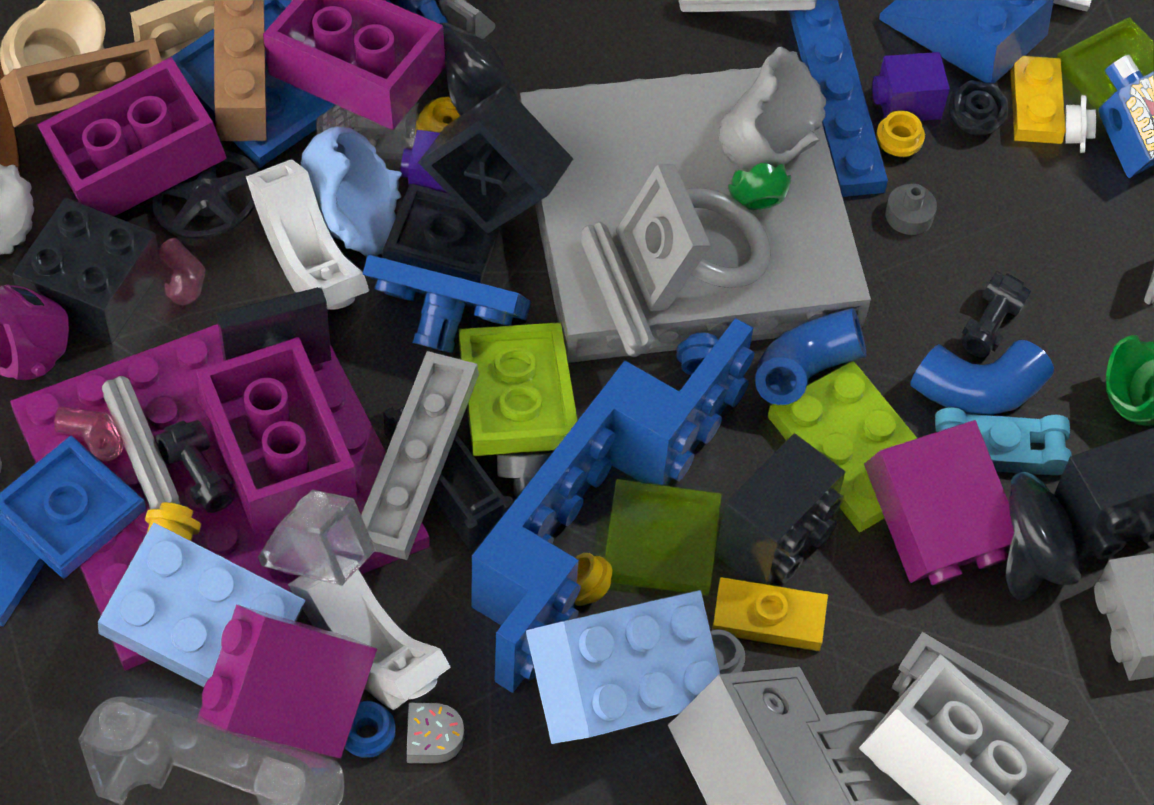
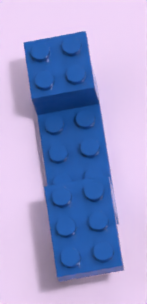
M735 318L680 391L624 361L472 555L471 607L501 625L496 632L495 682L514 693L524 678L531 681L536 677L526 630L576 619L578 616V610L574 609L575 600L581 589V585L577 583L579 560L554 546L553 534L561 524L569 526L574 521L583 504L582 496L591 485L597 488L602 484L611 466L659 494H662L672 479L680 481L685 476L693 462L694 454L692 452L700 441L705 444L710 442L721 424L722 417L720 414L727 405L735 407L742 399L748 387L749 380L744 378V375L754 357V352L750 350L753 327Z

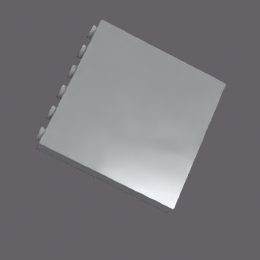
M762 67L741 70L729 69L722 72L693 75L681 74L674 77L646 80L634 79L627 82L598 85L586 84L579 87L539 89L520 93V102L574 159L550 195L535 204L557 320L561 322L568 363L630 356L626 353L581 242L582 229L587 225H594L598 222L605 224L609 229L654 337L653 349L649 353L676 350L679 343L695 333H709L720 339L735 318L753 327L751 341L778 338L785 332L807 321L850 308H854L861 328H864L871 298L822 123L820 128L815 130L819 142L784 165L787 175H791L790 189L784 201L767 209L750 210L766 231L771 249L767 270L754 283L743 287L724 288L705 283L691 275L668 310L649 311L617 235V227L657 164H675L686 189L707 188L731 197L728 184H731L734 172L738 170L750 171L739 169L737 164L731 163L723 153L722 143L718 139V128L721 126V120L725 114L753 86ZM695 208L711 244L703 258L724 267H739L747 263L750 258V246L742 231L732 221L717 212L704 208Z

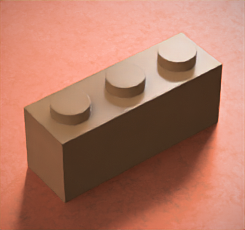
M214 0L215 122L220 141H267L265 44L263 33L265 32L264 0Z
M151 38L15 68L0 79V83L15 128L45 121L162 62L156 40Z

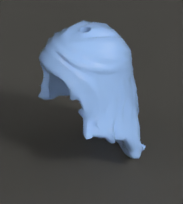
M331 127L313 137L302 153L301 167L308 171L320 212L332 238L343 241L346 249L351 248L352 250L359 251L366 257L368 254L378 256L383 254L384 246L396 219L394 210L397 206V199L401 198V194L398 191V179L402 173L387 169L385 162L376 154V148L365 136L349 127Z

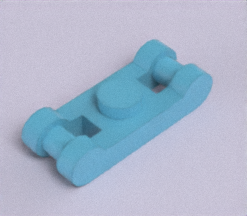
M944 408L935 414L936 432L976 420L994 467L998 472L1062 475L1069 457L1072 456L1065 443L1070 438V423L1068 418L1062 415H1048L1041 419L966 414L959 408ZM1030 443H1044L1045 449L1031 450Z

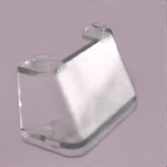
M119 696L109 698L99 704L93 711L78 739L96 795L121 805L124 804L128 796L127 793L139 785L151 784V786L162 790L174 765L254 794L260 805H340L345 789L342 768L332 757L227 731L198 716L201 708L165 696Z

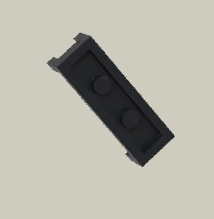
M405 405L397 410L391 407L383 412L384 434L390 442ZM456 434L431 498L470 550L486 539L514 501L510 496L503 497Z

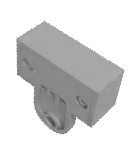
M800 667L718 674L668 725L707 805H919L908 792L888 774L882 772L859 749L884 718L885 714L863 710L826 715Z

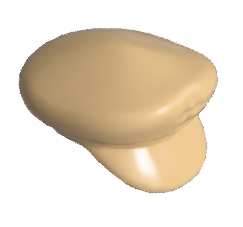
M45 0L39 7L24 13L9 28L1 43L0 62L4 75H7L15 68L104 49L103 41L106 28L101 10L92 0Z

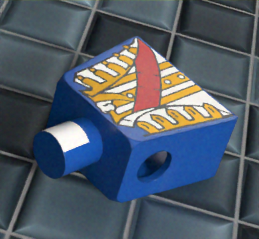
M1126 55L1105 69L1107 76L1117 91L1099 107V116L1124 172L1130 179L1154 166V71L1143 76L1131 56Z

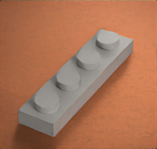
M429 351L426 352L354 532L353 539L356 546L401 559H408L479 376L476 363Z

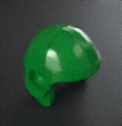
M1130 335L1120 340L1113 348L1107 365L1106 386L1109 399L1116 411L1124 419L1143 426L1154 425V342H1143L1137 335Z

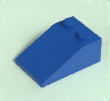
M895 0L880 13L879 20L932 52H940L942 58L982 82L994 84L1014 66L1017 60L1025 56L1048 35L1054 0Z

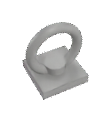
M675 164L656 165L616 229L649 311L668 310L691 275L705 283L724 288H736L752 284L765 273L771 257L770 243L766 231L748 208L736 199L716 190L698 187L686 189ZM695 208H704L717 212L732 221L742 231L750 246V258L747 263L739 267H724L703 258L711 244Z

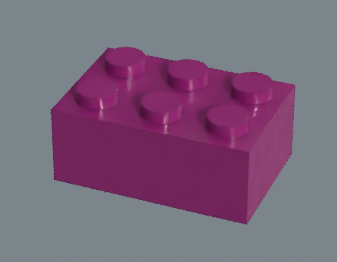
M293 0L263 33L270 76L391 130L396 128L446 67L443 25L385 0Z
M172 57L37 124L55 162L79 203L113 217L227 159L213 121Z
M299 337L196 370L202 406L254 535L278 527L283 521L285 522L288 519L287 517L293 511L295 512L298 509L297 507L303 500L304 502L300 505L301 507L290 522L357 500L355 465Z

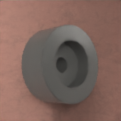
M919 184L898 186L889 195L885 211L887 222L900 233L907 235L921 234L927 231L933 224L937 210V201L928 189Z
M522 452L497 454V476L513 478L514 497H518L550 457V453Z

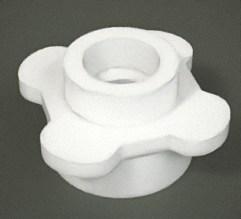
M1081 95V105H1066L1065 143H1080V153H1085L1086 139H1095L1096 110H1086V95Z

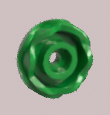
M760 163L754 166L750 172L741 170L734 172L731 184H728V189L731 197L749 210L767 209L784 201L790 189L791 175H787L783 164L775 168L770 164Z

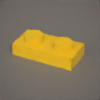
M1022 56L1010 69L1014 141L1062 144L1066 128L1061 58Z

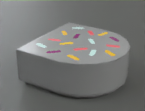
M409 703L407 763H441L455 757L461 750L464 741L463 720L458 712L448 705L438 703Z

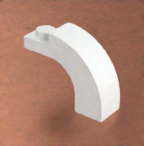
M291 159L246 176L267 238L295 293L322 287L327 301V309L335 310L350 305L354 302L356 296L369 291L365 276L362 275L363 272L341 253L330 235L320 212L307 170Z
M332 554L288 584L293 594L305 599L303 611L314 627L345 635L377 648L364 689L392 710L408 699H415L429 692L437 684L438 676L451 668L440 648L414 640L393 622L372 594L352 559Z

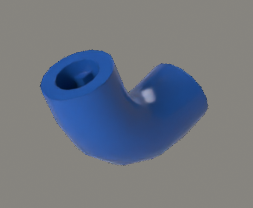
M854 308L807 321L785 332L773 341L764 351L756 369L755 384L760 396L769 403L789 405L797 401L805 393L808 379L813 375L839 364L865 358L867 356L865 340Z
M1025 340L1015 341L998 360L986 365L971 364L938 344L918 366L910 386L930 400L947 408H959L966 414L990 416L1015 410L1036 395L1054 374V366L1046 352L1039 346Z

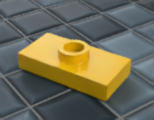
M720 577L712 630H725L736 638L820 651L823 641L828 595Z

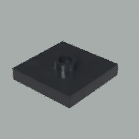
M409 184L384 246L382 258L481 283L501 226L487 234L448 193Z
M322 287L216 314L223 361L297 337L300 338L311 365L331 360L327 301Z

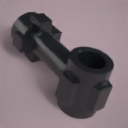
M998 271L995 272L981 296L989 301L987 308L979 322L970 318L962 331L965 335L962 339V345L967 352L976 357H987L991 350L996 351L1003 339V336L996 331L1005 315L1009 312L1017 316L1032 291L1023 286L1024 282L1008 273L1003 275Z
M184 420L165 427L164 433L156 436L158 449L166 464L171 465L182 460L196 483L195 486L190 488V495L196 505L202 503L208 513H216L225 509L233 502L235 494L232 491L234 485L228 473L218 475L202 453L210 448V442L207 432L199 420L186 423Z

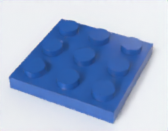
M264 0L265 31L292 2L291 0ZM212 29L171 57L209 117L215 122L214 29ZM266 51L267 141H233L258 168H261L322 126L325 115H327V121L335 117L333 116V110L338 107L329 101L270 76Z

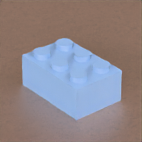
M153 522L98 621V630L100 635L204 687L207 680L213 674L222 648V633L227 623L232 619L236 604L297 621L303 609L305 599Z
M701 590L526 630L551 744L589 738L680 714L720 674Z

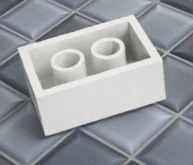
M941 654L901 695L859 747L882 772L888 774L919 805H1049L1072 771Z

